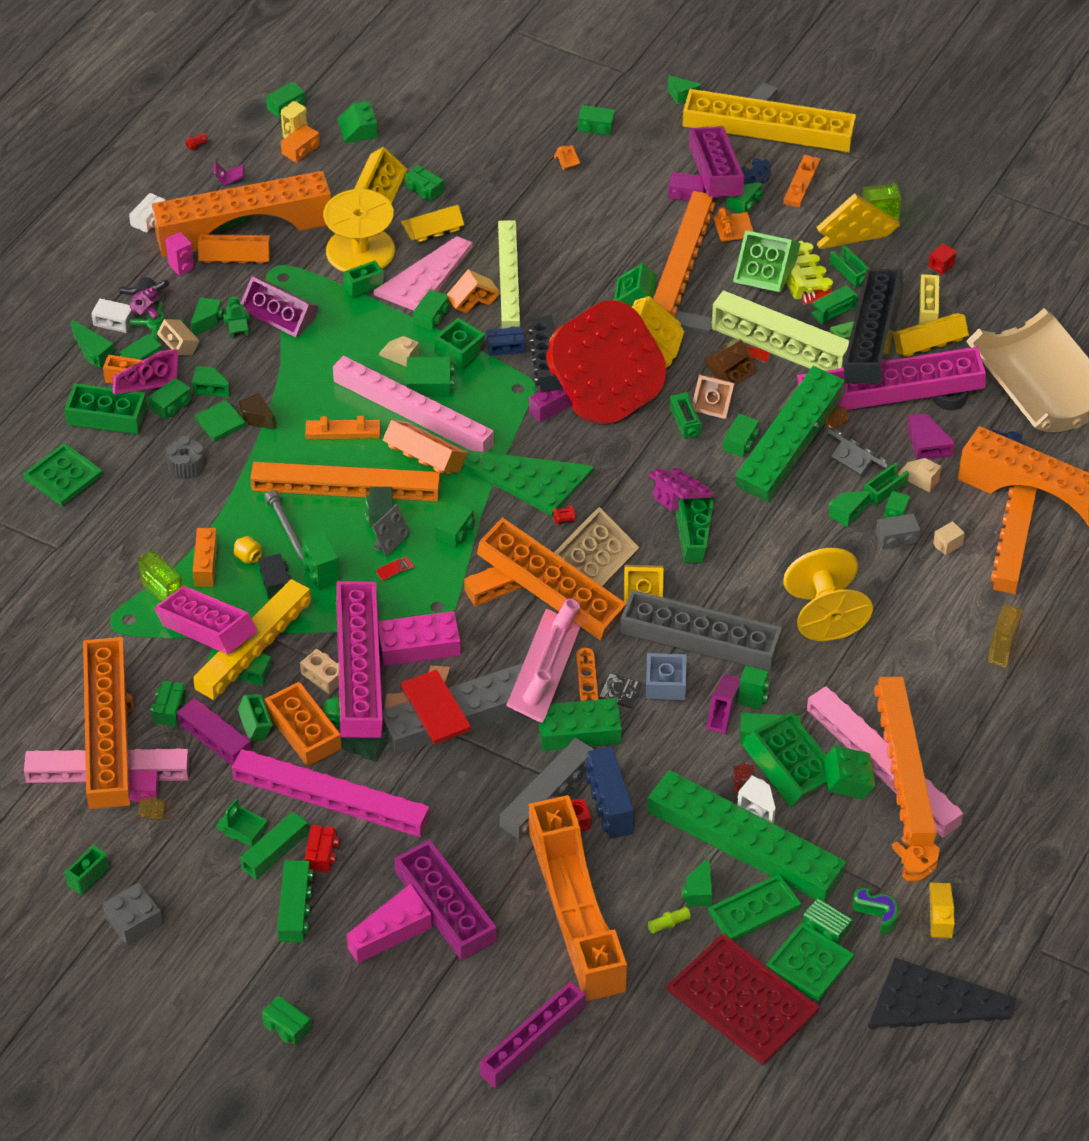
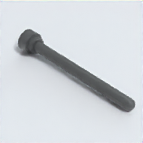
M277 490L269 491L265 495V500L269 506L274 507L299 559L302 561L304 559L301 553L302 546L281 506V496Z

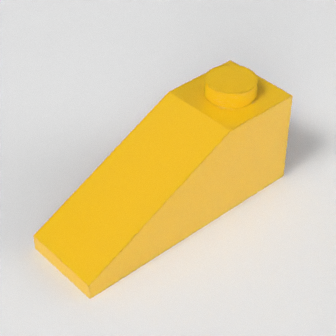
M930 882L931 937L952 938L954 904L951 884Z

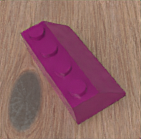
M251 276L240 303L243 304L244 310H248L250 315L294 337H298L313 322L319 307L263 278Z

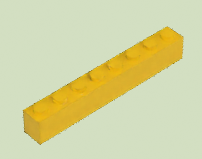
M291 579L252 618L257 632L249 640L239 645L234 652L225 654L219 651L194 676L195 690L213 700L219 694H222L231 682H234L238 675L244 669H247L250 663L260 656L268 645L272 644L275 637L280 632H283L292 620H295L304 608L309 606L311 602L310 589Z

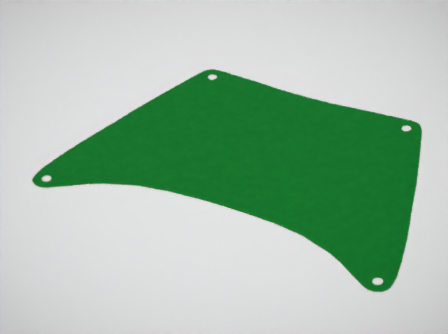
M277 265L273 267L266 275L267 281L319 307L313 322L298 337L280 330L281 364L274 395L269 406L275 415L276 429L261 428L253 450L232 493L210 527L216 528L218 539L214 587H195L194 546L172 570L112 613L110 618L112 630L118 634L134 637L189 638L164 627L154 609L182 586L246 611L252 619L272 598L268 599L259 571V562L245 564L234 555L235 542L239 538L250 536L261 544V558L281 553L282 560L287 561V575H291L292 580L310 589L311 602L309 606L304 608L298 617L292 620L286 629L279 634L337 632V584L318 590L315 583L312 584L309 571L304 569L302 561L299 559L274 507L269 506L265 500V495L268 492L252 491L250 478L253 462L437 472L433 469L434 466L421 464L418 462V458H410L403 454L404 451L388 447L389 443L383 441V438L391 420L408 422L469 454L470 450L335 383L333 378V366L345 356L406 387L407 367L381 357L379 353L388 342L405 336L419 342L420 357H442L435 353L434 337L441 330L434 328L432 331L413 324V317L365 294L351 297L344 285L321 275L294 266ZM285 273L289 275V279L281 282L277 279V276ZM478 350L474 360L463 369L454 365V375H451V378H454V389H451L450 396L425 397L493 430L494 446L487 453L506 455L529 407V397L534 395L536 385L524 373ZM520 384L524 387V391L522 393H514L512 387ZM322 416H327L328 420H357V416H365V420H380V438L306 439V421H320ZM461 468L459 473H440L438 502L294 493L279 494L281 496V506L302 547V538L324 531L338 557L340 581L376 582L377 620L384 621L455 612L478 526L493 484ZM453 502L473 509L475 518L473 528L467 531L465 539L459 542L456 548L436 540L435 527ZM398 504L410 535L385 557L382 550L377 551L374 548L375 541L378 539L372 526L392 507ZM408 557L414 568L401 571L384 581L376 573V570L393 561ZM434 602H441L444 605V609L440 612H434L431 610V605ZM133 615L136 620L132 625H125L122 622L123 617Z

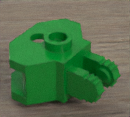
M232 296L228 300L229 306H225V314H223L224 325H228L231 338L237 332H244L245 336L249 335L247 321H250L248 310H244L243 304H240L239 297Z

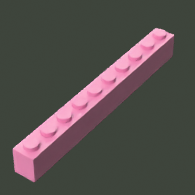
M345 356L333 366L335 383L470 451L488 452L494 446L493 430Z
M826 686L808 698L807 711L847 748L870 753L873 773L897 794V789H894L893 786L894 774L890 772L891 758L887 757L888 744L884 742L878 732L869 727L861 716L855 714L848 704L842 702L837 694ZM925 778L936 832L945 837L961 825L963 813L958 806L948 800L944 793L937 790L930 780Z

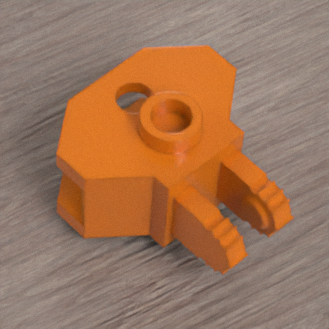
M903 836L901 839L907 849L897 841L892 844L893 850L901 857V863L904 865L902 877L907 882H921L936 870L940 848L936 844H933V846H908L907 838Z

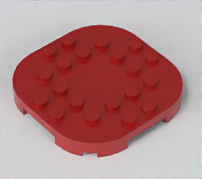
M607 300L591 306L557 328L548 342L550 344L546 357L549 370L552 375L555 374L573 403L572 409L587 422L606 425L623 419L653 399L660 392L665 382L666 363L659 346L638 312L624 302Z

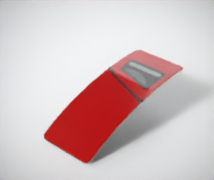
M745 346L751 358L767 363L770 356L769 352Z
M405 557L376 570V573L384 581L392 575L414 568L408 557Z

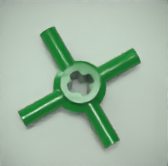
M156 302L155 311L159 314L157 319L153 320L150 315H148L147 319L130 318V326H147L152 333L151 337L158 342L159 336L157 333L163 320L167 319L162 312L163 302ZM170 319V320H181V321L184 323V319Z

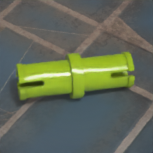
M685 906L672 913L666 912L662 917L649 921L648 927L651 933L655 934L658 931L666 928L671 929L675 927V924L691 919V915Z

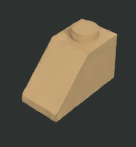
M402 336L388 342L379 353V356L407 367V357H420L419 342Z
M923 458L907 462L898 475L901 476L907 470L909 472L908 482L930 492L939 482L941 466Z

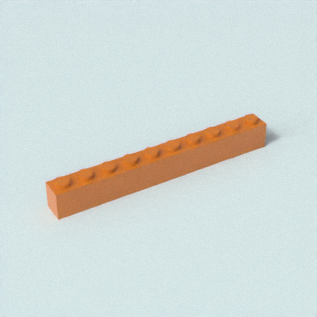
M693 191L653 298L673 317L677 315V305L681 304V294L685 293L686 281L689 282L690 270L694 269V258H698V247L702 246L703 235L707 233V224H710L712 217L711 212L714 213L716 202H713V197H708L707 193Z
M253 462L250 478L252 491L259 492L277 490L279 493L438 502L440 490V472Z
M880 677L878 685H875L874 694L875 697H878L877 708L878 712H881V727L885 729L884 742L888 744L887 757L891 758L890 772L894 774L893 786L898 792L897 805L901 807L900 820L904 821L903 835L907 838L908 846H933L937 832L903 677Z

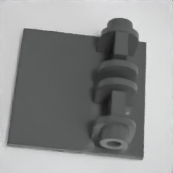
M398 504L392 507L372 526L378 539L375 541L374 548L377 551L382 550L385 557L410 535Z

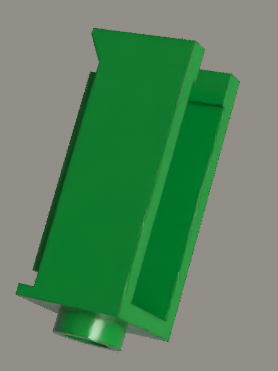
M845 245L842 246L841 257L835 251H831L829 265L834 266L854 285L855 289L863 286L866 269L870 268Z
M846 285L814 301L813 306L817 311H813L812 316L823 325L825 321L852 308L856 309L858 296L855 291Z
M688 392L670 396V410L683 439L701 436L702 422H700ZM684 402V407L691 421H686L679 403Z
M895 462L864 484V491L870 492L869 503L878 507V504L888 498L892 491L896 492L903 486L908 485L909 472L906 470L899 476L897 474L898 464Z

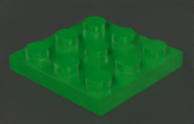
M65 443L61 444L23 473V478L61 507L103 476V471Z
M801 922L769 960L766 967L791 986L819 1002L852 962L854 954Z

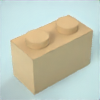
M164 319L157 333L171 350L178 349V355L192 356L199 343L196 336L181 320Z

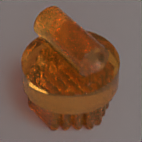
M836 406L825 421L826 427H840L846 424L849 420L848 411L844 406Z

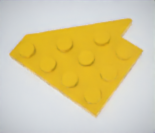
M853 194L817 226L818 231L825 235L817 245L820 249L887 237L900 224L898 220L857 194Z

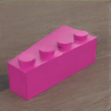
M411 884L347 934L348 949L357 963L432 928L431 913Z

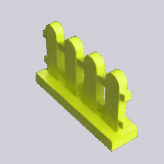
M798 241L801 243L798 255H803L797 257V261L786 281L794 299H801L804 291L807 293H811L813 290L828 291L832 287L833 281L830 278H823L826 273L825 267L816 266L819 263L820 257L815 254H809L813 250V245Z

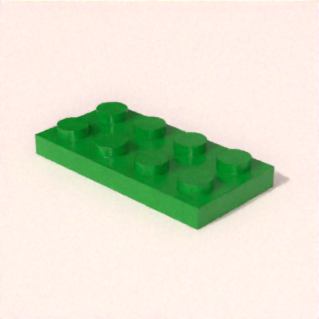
M777 874L709 907L708 914L721 932L732 941H735L800 909L801 903L780 874Z

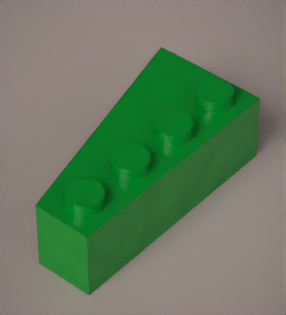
M679 497L678 510L675 512L684 563H703L714 497L688 499Z

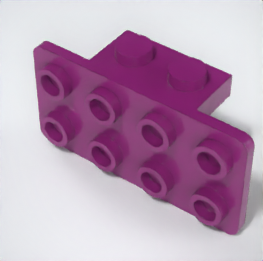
M672 468L669 471L655 469V471L649 472V477L656 481L653 490L654 499L671 511L678 510L679 497L683 499L714 497V492L708 486H704L699 480H695L680 468Z

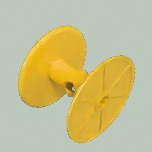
M366 189L344 191L328 201L324 208V221L328 228L336 233L331 237L326 247V255L329 262L342 272L374 260L377 261L382 269L385 268L395 255V244L392 238L384 231L393 219V207L390 201L380 193Z
M840 548L818 549L795 560L785 572L783 578L785 589L794 597L812 600L802 609L797 620L800 633L808 639L829 641L845 638L860 630L872 615L873 605L865 594L855 590H843L854 580L858 571L857 559L849 551Z

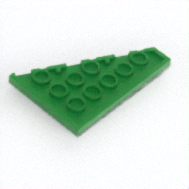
M471 451L466 456L462 468L550 516H553V508L559 509L594 472V467L591 465Z

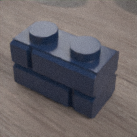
M512 326L509 328L486 330L489 356L525 353L522 327Z

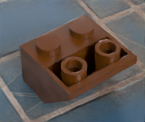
M742 339L730 341L704 358L713 376L735 383L734 386L758 371Z

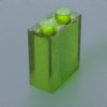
M153 549L137 559L141 584L160 602L183 586L181 575Z

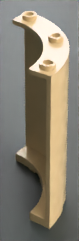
M1043 308L1033 318L1026 321L1024 327L1005 330L1001 334L978 329L966 341L971 348L978 347L982 362L1036 429L1045 432H1061L1074 428L1078 429L1082 425L1089 423V357L1051 312Z

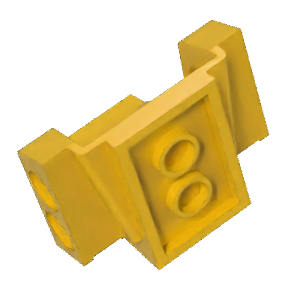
M650 296L635 300L632 308L641 316L659 346L667 368L671 365L673 358L677 356L685 331H683L681 323Z

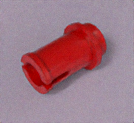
M201 133L193 138L188 137L185 145L189 150H195L197 146L208 143V139L204 140L207 136L205 133Z

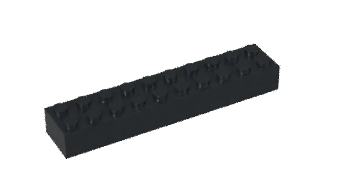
M866 269L844 360L845 383H882L903 290L902 269Z

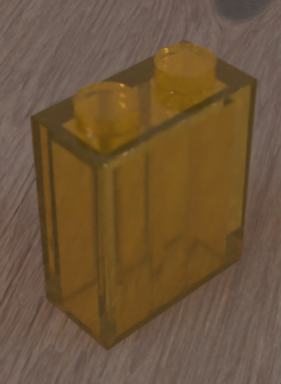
M1007 604L1003 605L992 634L988 662L1007 667L1018 638L1023 609Z

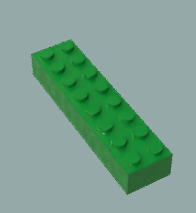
M813 365L735 475L737 487L769 503L846 393L845 380Z

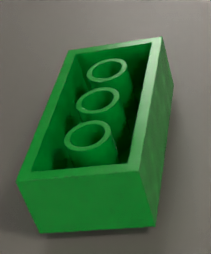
M74 383L64 411L67 425L138 434L148 406L146 393L132 391L114 394L113 388Z
M617 698L550 704L544 721L542 723L538 721L542 751L565 749L575 738L589 747L621 744L622 729Z

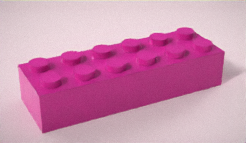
M186 586L180 587L154 608L164 627L225 654L234 652L239 645L249 640L257 632L248 612Z

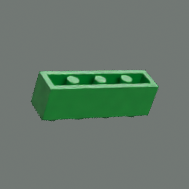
M284 860L277 927L279 942H304V934H308L309 922H306V917H310V904H307L308 899L312 898V887H309V882H313L314 871L310 869L309 861Z

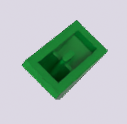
M673 76L668 77V91L678 105L686 103L690 89L701 91L700 83Z

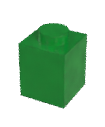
M892 491L885 507L884 518L906 515L910 496Z

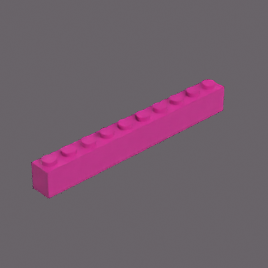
M241 749L232 766L234 780L414 836L421 837L430 819L429 806H425L423 803L412 802L403 797L387 794L384 791L373 790L364 785H357L344 779H337L328 774L312 771L309 768L298 767L289 762L285 763L276 760L273 757L259 755L254 751Z

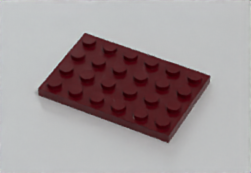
M723 933L666 986V990L762 1066L784 1047L820 1009L819 1006Z

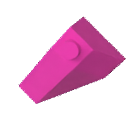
M178 349L160 351L114 375L113 393L120 394L163 387L172 379L177 378Z

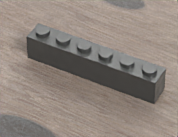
M575 738L499 815L500 827L517 839L523 834H527L529 832V804L565 795L569 791L570 786L574 782H578L582 774L587 770L585 760H588V751L594 749Z

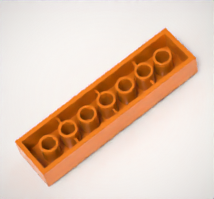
M503 517L479 542L477 555L557 611H560L566 599L576 600L580 607L573 622L601 641L620 620L626 606L625 602Z

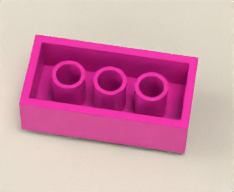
M454 611L378 621V640L383 666L461 656L460 638Z

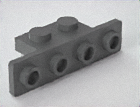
M830 429L827 433L840 442L831 457L854 472L863 476L872 462L884 470L889 467L887 460L882 457L879 459L874 457V453L867 448L861 449L859 447L860 444L853 439H850V441L844 438L845 435L840 431L835 430L833 432Z

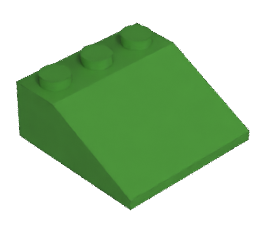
M745 230L733 282L781 292L797 261L801 243Z

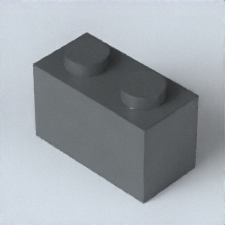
M914 513L878 519L876 534L882 549L919 543L920 528Z

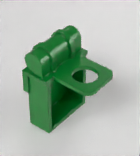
M235 799L226 810L225 815L218 820L216 828L234 841L237 839L252 847L268 829V820L243 808V806L239 807V800Z

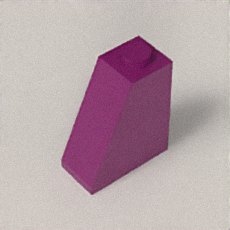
M927 414L908 416L907 431L916 460L953 456L954 441Z
M723 675L712 694L706 729L726 734L739 699L741 678Z

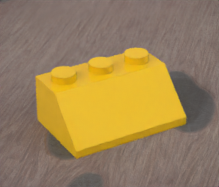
M459 205L404 220L402 225L411 240L417 239L418 242L427 240V236L432 234L434 237L444 235L443 231L449 230L450 233L460 230L459 226L464 225Z

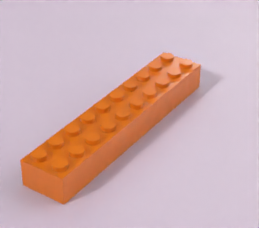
M123 637L83 640L86 795L89 809L130 806L126 665Z

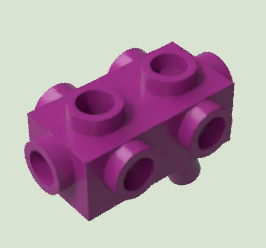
M153 287L138 291L132 297L133 302L129 306L130 309L140 315L148 312L153 320L157 319L159 314L154 310V305L160 299L157 296L158 292Z

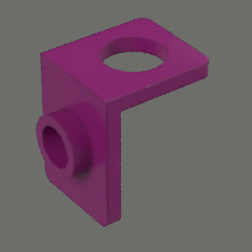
M216 161L214 162L213 173L226 186L244 177V165L242 164L225 171Z

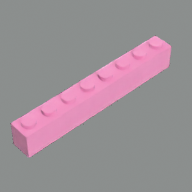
M188 749L128 750L129 771L157 770L159 781L188 780ZM85 750L26 751L24 764L26 783L86 782Z

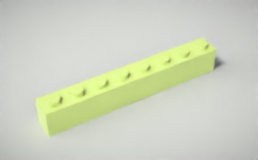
M498 221L502 328L520 327L516 221Z

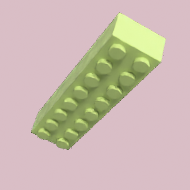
M722 291L713 303L712 329L738 340L742 339L745 343L810 369L813 365L824 371L844 368V360L849 344L847 339L726 291Z

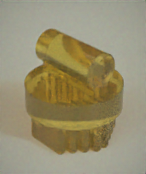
M150 797V799L141 798L138 816L142 818L148 817V820L163 819L165 800L157 799V797Z

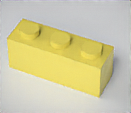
M921 274L919 324L938 319L939 275Z

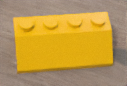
M382 147L370 154L354 189L375 191L386 197L392 204L407 168L386 148Z

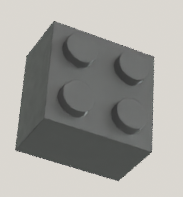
M139 883L103 903L105 918L126 945L163 925L160 909Z

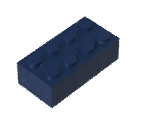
M612 746L588 751V760H585L587 769L585 779L587 784H591L590 793L592 799H596L597 815L602 817L601 826L603 832H607L609 839L633 834L634 810Z

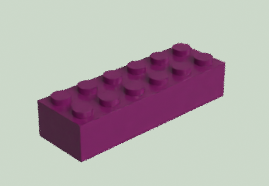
M724 126L690 128L689 148L708 197H734L742 195L744 175Z
M431 840L394 858L395 873L406 887L410 884L413 886L431 913V921L461 961L497 941V927Z

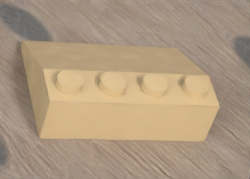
M599 507L553 553L600 586H603L639 547Z

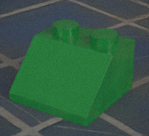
M370 101L353 103L338 118L344 143L378 138L377 122Z
M644 263L617 278L614 300L624 302L633 307L635 300L648 296L654 298L657 274Z

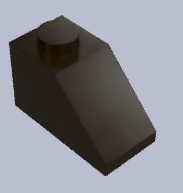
M259 393L239 401V415L242 419L246 420L248 425L276 429L275 415Z

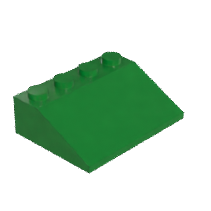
M793 712L752 731L742 743V746L790 807L804 801L827 785L823 760L826 754Z

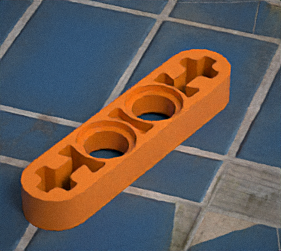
M581 648L576 656L580 701H587L589 698L591 700H598L594 652L589 648ZM583 656H587V663H584ZM585 670H589L592 672V674L589 676H584L582 672ZM591 686L593 690L585 691L583 687Z

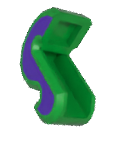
M869 888L857 889L853 895V909L859 913L882 917L880 935H887L892 932L896 927L899 914L896 900L887 894L871 896L872 890Z

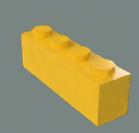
M959 313L893 332L896 352L904 355V357L913 356L914 352L929 351L931 350L930 347L945 346L950 341L959 342L963 340V337L969 336L965 315Z

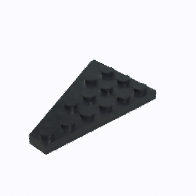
M894 958L868 1028L874 1029L880 1026H889L890 1028H897L898 1026L912 1027L922 1026L923 1023H937V1025L945 1023H970V1020L984 1019V1021L995 1019L1010 1020L1017 998Z

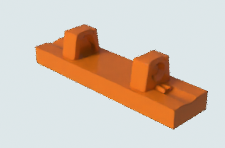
M808 155L803 156L784 197L783 204L800 208L820 165V158Z
M322 416L320 421H306V439L380 438V420H365V416H357V420H328L327 416Z

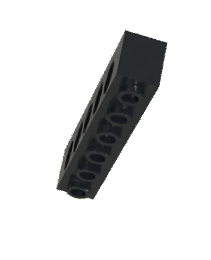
M550 315L532 318V326L528 327L536 386L540 385L541 393L563 389L557 376L551 374L546 357L550 344L548 342L555 332L553 317Z

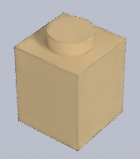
M952 521L935 531L933 544L944 555H947L963 546L965 533Z

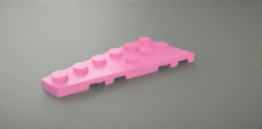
M460 237L453 238L375 289L374 295L414 310L429 289L438 291L470 251L472 242Z

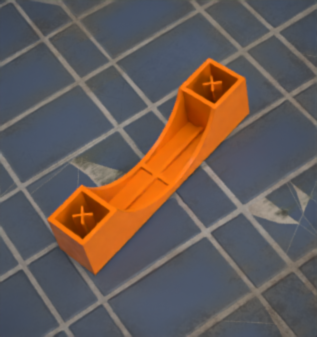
M323 171L152 203L155 233L162 257L168 256L166 238L181 232L192 244V252L197 251L199 235H208L221 224L246 215L267 214L277 216L292 223L299 231L327 226L323 213L326 204L331 199V193Z
M981 426L977 428L962 450L958 480L990 494L999 488L1009 485H1026L1042 489L1069 504L1089 526L1088 472Z
M569 795L529 804V834L580 989L586 994L585 1002L626 992L627 963L615 929L610 930L598 907L587 870L580 826Z

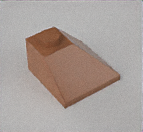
M699 375L692 403L695 411L727 419L735 383L706 375Z

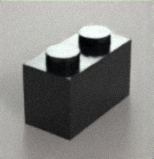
M281 553L258 558L259 571L268 599L273 598L292 579L291 575L286 573L288 572V565L286 560H282Z

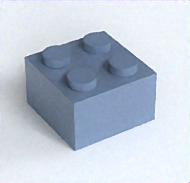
M647 653L645 699L685 700L686 654Z

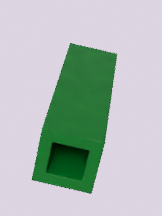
M292 811L240 857L242 870L257 880L308 835L306 819Z

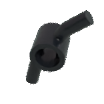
M142 277L137 287L120 286L119 293L135 295L138 291L146 290L150 287L160 291L168 287L169 282L164 280L156 284L153 279Z

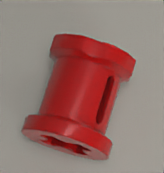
M572 505L564 509L553 508L556 525L566 521L575 522V513Z

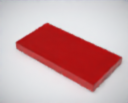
M437 669L400 683L401 689L434 745L471 731L470 724Z

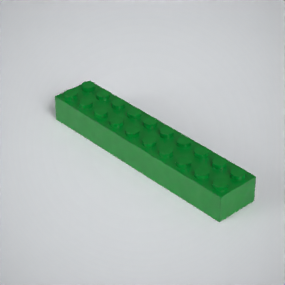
M668 770L648 796V813L770 877L780 874L788 886L814 900L819 898L826 902L845 875V860Z

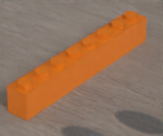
M1026 485L1010 486L1008 497L1011 498V501L1007 500L1005 511L1008 514H1004L1002 523L1006 527L1001 528L999 539H1003V541L998 542L996 552L1000 556H995L993 567L997 568V570H993L991 575V582H994L993 590L1016 594L1037 491L1035 487Z

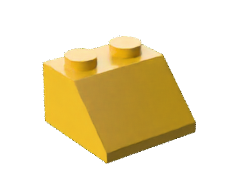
M625 565L624 602L627 604L632 590L663 597V566Z

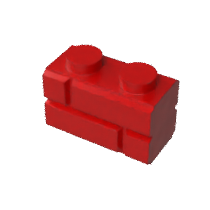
M311 826L304 861H309L310 869H313V871L329 873L331 865H335L336 853H334V849L339 847L340 836H336V829L334 827Z

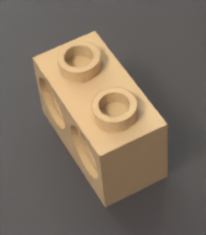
M315 649L300 662L301 674L328 694H331L339 687L338 663L333 661L328 654Z

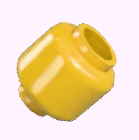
M244 536L235 542L234 555L245 564L256 563L258 558L262 556V546L252 537Z

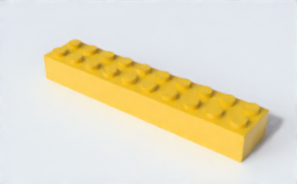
M693 89L689 90L683 110L684 127L724 126L726 133L845 152L850 151L856 121V114Z

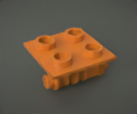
M721 208L719 209L718 216L713 217L721 242L744 239L745 230L753 232L747 212L728 215V210Z

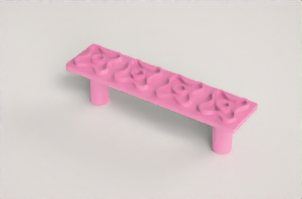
M566 599L558 614L549 609L545 610L507 702L508 707L541 723L545 719L580 626L573 622L580 607L576 600Z

